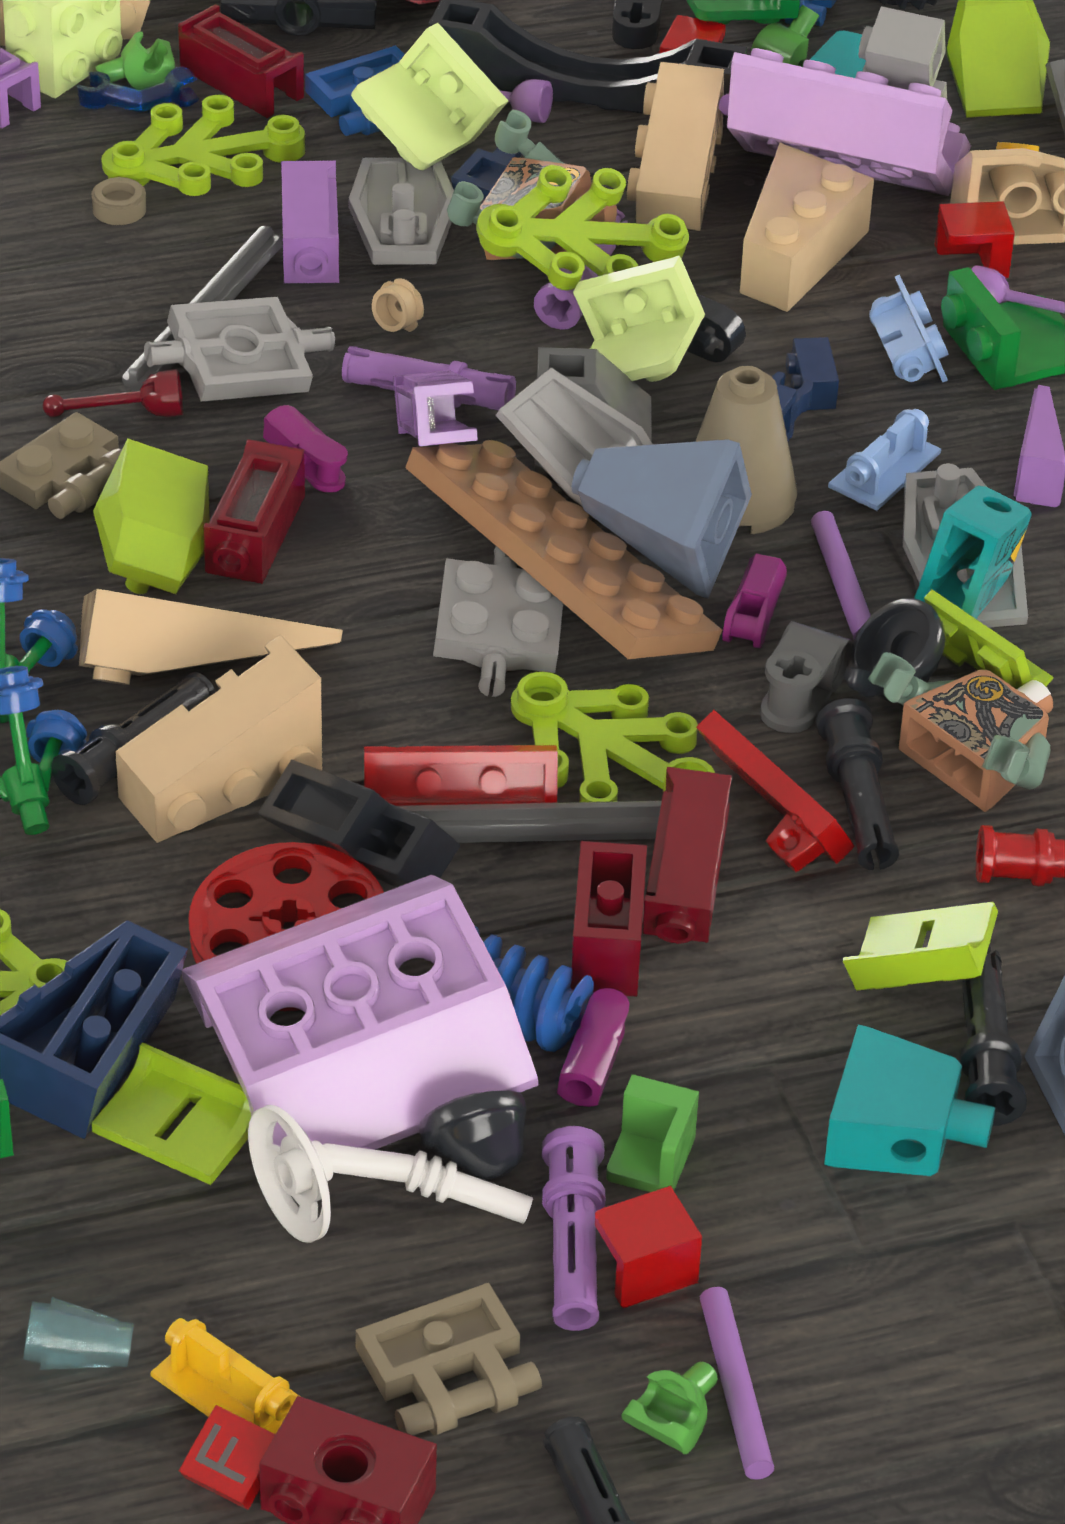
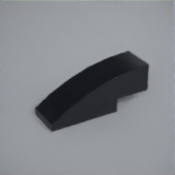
M292 759L258 811V814L265 820L306 843L329 847L353 857L363 864L377 879L396 888L429 875L441 878L460 847V844L432 819L389 804L372 789Z

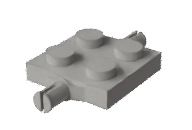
M278 297L177 304L170 306L167 320L175 340L146 342L144 357L149 367L175 363L182 365L189 372L201 402L309 392L313 378L304 352L333 351L335 335L331 327L301 330L286 316Z
M497 546L494 549V565L484 564L479 561H462L446 558L433 652L435 657L463 660L482 667L479 690L488 696L490 682L493 679L492 697L499 696L504 692L506 671L527 669L555 673L563 603L524 569L517 568L518 564L509 556L505 557V553Z

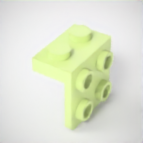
M3 0L6 51L26 63H38L40 92L56 99L96 71L95 66L111 61L120 54L123 42L120 0Z
M439 23L428 27L397 64L359 83L351 93L353 100L361 108L364 116L374 123L394 144L400 156L418 170H425L475 141L508 103L507 98Z
M680 256L578 282L573 291L594 338L590 349H597L625 373L631 381L646 378L647 381L653 382L672 375L677 370L705 316Z

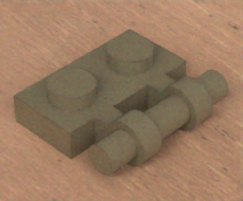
M75 412L0 461V488L34 509H38L48 502L50 511L59 519H63L73 511L78 513L84 512L98 501V494L103 491L122 451L119 449L118 436L80 413Z
M490 1283L356 1329V1350L385 1402L411 1392L415 1395L418 1403L395 1411V1419L399 1431L413 1436L427 1430L434 1436L457 1428V1419L490 1408L494 1413L518 1405V1397L542 1388L539 1371L532 1361L508 1369L503 1361L505 1358L520 1353V1333ZM472 1370L479 1379L451 1391H447L442 1382Z

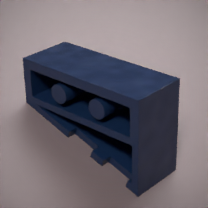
M126 920L67 961L64 971L40 988L34 984L20 994L17 1004L0 1015V1079L4 1081L9 1103L85 1139L92 1129V1121L108 1104L137 1059L140 1045L142 1042L145 1044L148 1042L175 1000L188 949Z

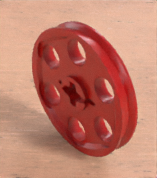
M287 842L268 844L244 851L214 869L204 879L193 897L189 911L190 944L193 958L197 964L216 957L212 951L222 943L237 942L245 946L287 930L283 929L284 922H295V927L337 911L341 908L334 906L331 901L338 895L355 893L366 900L384 893L383 888L376 877L356 859L343 852L322 845ZM292 868L302 869L310 874L306 880L296 884L283 883L276 878L280 872ZM233 892L243 893L251 898L250 902L239 908L222 907L217 903V900L223 895ZM286 1007L278 1011H298L300 1009Z

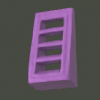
M1038 385L1037 389L1034 388L1019 458L1014 496L1016 501L1057 507L1061 503L1065 481V451L1050 387Z

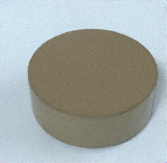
M124 177L109 178L97 184L92 190V212L101 222L111 225H126L138 221L146 213V191L135 180Z

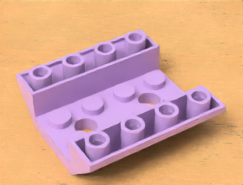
M754 48L751 51V55L734 52L731 64L727 128L745 151L775 157L779 143H783L835 164L846 165L852 170L872 177L875 180L949 196L952 190L954 166L970 151L971 145L966 135L959 133L960 127L950 123L952 109L947 99L940 97L941 90L920 83H910L908 90L888 86L889 80L887 78L870 72L858 71L855 78L835 74V67L814 60H804L803 67L782 63L784 58L782 55L764 49Z
M433 875L418 879L182 970L183 980L205 1027L213 1026L249 1102L251 1116L257 1109L266 1105L278 1106L299 1124L311 1141L317 1140L322 1145L330 1143L375 1150L419 1133L420 1122L426 1114L455 1098L486 1091L509 1090L523 1092L538 1086V1077L507 987L453 884ZM413 958H423L434 964L429 972L420 976H409L398 970L404 962ZM286 1007L298 1008L305 1012L304 1017L299 1022L290 1026L276 1025L269 1020L276 1011ZM277 1122L273 1131V1144L281 1146V1141L287 1134Z

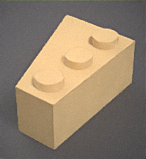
M660 62L657 82H647L643 114L650 115L648 126L639 125L635 146V157L642 158L640 169H630L627 186V200L636 201V223L648 224L652 219L661 214H673L684 221L687 229L700 231L709 195L710 185L708 183L710 172L714 173L716 156H714L715 144H721L723 135V113L720 111L718 104L720 98L724 96V69Z
M779 143L744 237L740 293L788 312L869 232L874 178L856 172L846 165L835 164Z
M281 634L265 645L269 655L241 675L237 676L231 669L215 680L220 689L190 711L181 704L116 750L118 798L156 843L191 830L200 824L268 796L291 759L322 771L321 677Z

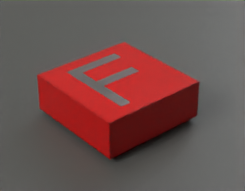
M215 1405L178 1471L185 1479L249 1510L260 1490L259 1463L276 1434Z

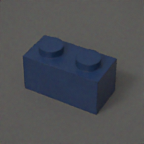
M793 338L792 353L786 354L787 374H793L791 376V388L799 389L806 380L812 381V401L808 410L836 409L839 379L829 338Z

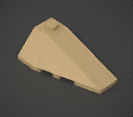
M1025 148L970 151L954 166L950 204L1004 201L1015 232L1013 245L1065 242V158Z
M95 589L85 595L83 600L79 666L94 668L93 680L130 685L131 674L142 676L267 656L269 653L265 645L280 634L296 651L337 644L341 642L343 630Z

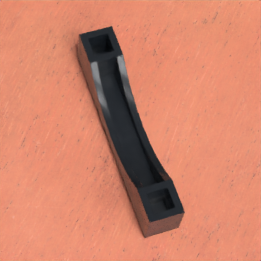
M441 0L429 22V27L439 23L498 90L513 92L514 88L525 80L550 81L552 84L553 101H573L597 105L604 110L620 109L643 113L647 82H657L660 62L724 69V95L730 92L731 64L734 52L747 55V47L694 39L674 50L650 57L630 59L591 57L561 49L535 37L512 22L493 4L470 0ZM723 114V127L727 128L728 116Z

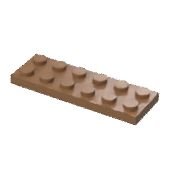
M486 440L482 444L475 445L447 443L433 447L412 448L405 467L409 472L627 659L714 651L722 629L703 614V608L694 600L681 596L664 582L665 577L660 571L643 564L628 552L624 541L604 532L588 518L589 514L584 511L583 507L567 501L556 492L547 477L531 471L515 457L516 453L511 447L498 441Z

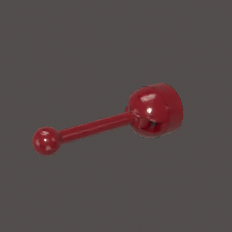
M178 369L150 374L143 382L140 391L63 399L57 394H51L44 399L42 406L48 416L58 417L65 410L141 402L155 416L183 415L180 375Z

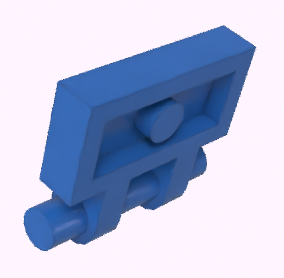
M395 45L306 73L305 92L330 117L342 115L339 117V126L345 136L362 132L364 135L379 132L381 130L364 116L361 108L353 100L351 93L359 83L397 64L405 54Z

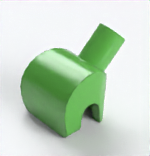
M802 5L799 9L798 18H794L789 27L780 23H772L763 28L756 36L751 51L754 48L772 51L784 57L782 63L803 67L804 60H807L809 39L806 37L819 15Z
M143 32L135 33L122 50L121 57L95 66L102 86L127 78L130 85L138 91L152 93L162 90L170 83L175 69L170 42L158 38L150 48L145 49L140 43L143 38Z
M706 1362L695 1363L683 1375L670 1370H661L646 1376L649 1381L646 1391L637 1401L631 1400L621 1414L623 1421L679 1452L688 1454L697 1443L707 1420L708 1409L704 1395L716 1385L718 1379L715 1369Z

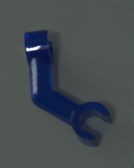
M187 67L173 69L167 74L163 83L142 90L112 84L107 74L98 71L89 72L90 87L77 85L79 103L83 107L90 109L102 108L109 104L137 112H144L158 104L174 102L180 107H188L200 99L190 87L180 90L183 85L197 80V77Z

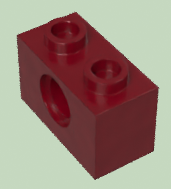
M581 841L573 930V977L571 989L574 990L578 983L588 975L592 977L594 982L593 993L599 989L610 988L622 992L625 996H638L647 845Z
M297 1396L259 1463L261 1510L274 1514L278 1519L287 1524H418L436 1491L437 1444Z

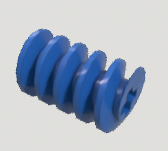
M491 934L483 943L507 987L525 1041L531 1042L536 1039L541 1049L550 1052L563 1048L580 1027L587 1004L593 994L594 982L592 977L586 975L573 990L570 988L573 977L571 967L561 965L555 971L552 978L548 979V957L543 955L536 956L528 968L525 969L523 968L526 957L525 947L514 945L502 959L500 958L503 945L502 938Z

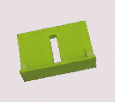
M931 590L924 597L925 603L931 605L936 610L945 628L946 642L942 655L959 667L964 662H967L977 670H989L1015 689L1020 688L1031 680H1037L1044 686H1047L1053 680V676L1026 659L1023 650L934 590Z
M994 902L871 917L860 954L843 958V963L856 991L901 987L908 984L942 980L969 979L981 976L998 914L997 907ZM927 931H932L928 946L923 947Z
M142 1042L138 1058L129 1077L92 1121L91 1125L92 1132L212 1185L248 1140L251 1112L249 1102L241 1085ZM189 1102L196 1104L167 1140L160 1138Z

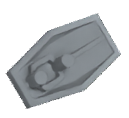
M403 158L362 159L349 196V209L373 265L437 264L452 223L448 217L447 208L454 192L441 161L425 170H418Z
M550 368L501 407L496 414V417L563 491L581 506L582 503L579 495L572 493V480L575 470L582 459L590 461L595 449L653 445L641 426L553 368Z
M946 463L940 465L937 471L906 473L904 484L903 548L919 583L944 512L976 486H986L973 468L959 469L954 464ZM1022 545L1007 581L977 617L978 621L989 628L1027 624L1028 609ZM962 569L957 572V576L965 583L975 570Z

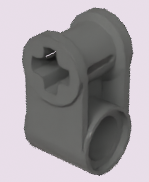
M791 621L785 629L780 643L766 662L765 675L770 685L769 691L763 698L760 707L762 721L768 727L784 733H799L810 728L832 692L837 691L844 679L851 659L852 640Z

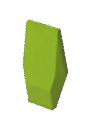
M958 0L947 45V58L966 118L1042 113L1047 75L1045 64L1048 63L1050 42L1033 0Z
M127 438L93 513L108 570L110 573L127 578L125 585L130 591L137 594H145L148 592L149 587L152 586L176 594L204 554L203 526L205 523L210 522L207 465Z

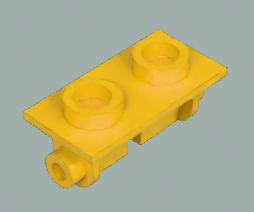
M179 1318L171 1324L165 1335V1342L171 1346V1354L151 1371L152 1378L209 1417L215 1405H218L274 1434L277 1433L295 1399L299 1396L289 1389L288 1381L280 1376L275 1378L270 1376L208 1333L205 1324L198 1319L188 1322L183 1318Z

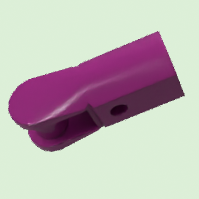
M289 405L279 406L264 417L263 438L268 443L304 449L305 478L314 488L323 492H336L343 489L346 476L341 470V466L346 463L348 451L343 445L326 436L295 407Z
M755 554L749 559L737 593L725 617L722 634L723 641L731 642L733 637L753 641L754 648H762L774 608L787 576L786 566L781 558Z
M610 988L599 989L589 999L580 1029L576 1032L561 1070L557 1094L572 1104L591 1107L597 1106L600 1101L616 1054L624 1038V1024L628 1016L630 1003L622 992Z

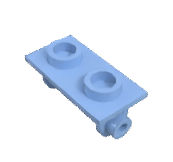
M899 274L895 276L900 292L889 297L876 299L869 313L870 320L880 336L897 377L908 382H914L919 380L924 373L936 368L942 382L948 381L939 361L940 358L949 355L935 324L927 328L924 327L925 324L933 321L920 291L909 295Z
M919 409L901 411L896 416L895 423L887 429V432L882 436L880 435L862 452H856L849 457L846 468L828 483V488L876 511L879 510L904 487L906 473L921 472L941 453V448L926 442L927 427L929 425L927 415Z

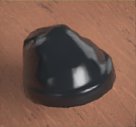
M902 598L886 604L872 614L859 629L852 644L851 661L853 667H847L844 679L849 687L857 691L861 696L867 698L878 696L889 701L884 695V688L872 684L868 680L882 654L885 652L895 654L906 660L914 667L916 671L914 676L928 682L938 668L946 642L945 628L936 610L931 605L918 599Z
M509 1090L472 1093L455 1098L426 1114L420 1122L419 1134L425 1148L441 1157L445 1164L449 1161L455 1162L457 1167L466 1174L485 1181L498 1179L509 1174L522 1160L524 1153L523 1132L527 1111L526 1102L520 1092Z

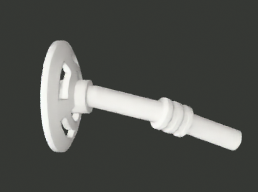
M266 1105L257 1109L252 1114L249 1122L248 1142L250 1156L262 1193L282 1226L293 1237L305 1243L321 1239L328 1231L331 1211L327 1181L332 1179L333 1173L405 1182L406 1190L413 1193L419 1187L421 1196L428 1198L434 1192L438 1202L443 1203L447 1198H451L522 1224L525 1223L531 1208L533 1197L459 1172L455 1162L449 1161L445 1166H442L441 1157L434 1156L428 1161L427 1153L421 1150L413 1156L330 1143L322 1145L317 1140L311 1141L299 1124L286 1111L275 1105ZM277 1122L287 1134L282 1139L281 1146L273 1144V1131ZM322 1199V1209L318 1218L317 1201Z

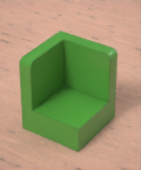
M632 1074L624 1092L622 1131L607 1165V1180L647 1192H653L671 1186L675 1191L695 1140L699 1091Z

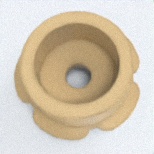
M398 278L394 280V283L392 281L385 282L374 294L372 312L376 322L383 329L390 332L405 329L411 332L417 328V320L423 317L424 305L422 297L414 285L408 280Z

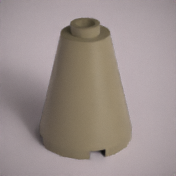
M740 366L724 373L719 378L695 442L729 439L740 443L752 496L739 526H751L750 534H757L782 525L793 514L797 498V485L777 384L770 375L759 368Z

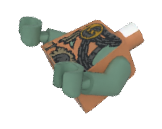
M511 110L506 122H499L495 133V143L499 150L510 154L520 152L524 158H512L484 201V194L476 185L465 181L459 182L447 208L448 217L451 222L459 226H469L472 223L477 224L478 217L483 209L494 204L513 206L536 187L539 174L544 167L557 165L565 168L571 174L572 184L568 196L563 202L550 203L535 217L539 219H555L590 189L592 183L590 172L584 166L570 165L562 162L541 142L535 145L527 138L531 129L530 118L519 110ZM548 182L549 184H551V185H553V186H559V185L556 184V183ZM606 206L589 221L615 222L617 206ZM540 241L554 254L567 252L555 242ZM484 249L487 260L524 258L519 253L510 257H498Z
M888 652L882 654L868 680L872 684L883 687L884 695L889 701L904 705L898 748L901 752L984 812L991 809L1015 785L1030 790L1035 789L1042 783L1051 751L1050 744L1046 739L1049 721L1047 713L1052 711L1053 699L1046 686L1037 680H1031L1020 688L1015 689L989 670H978L956 680L925 682L914 676L916 673L914 667L903 658Z

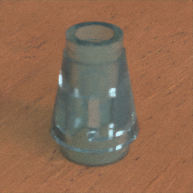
M51 1297L50 1304L32 1301L23 1360L41 1363L40 1370L112 1367V1365L127 1367L133 1323L121 1322L117 1318L55 1297Z

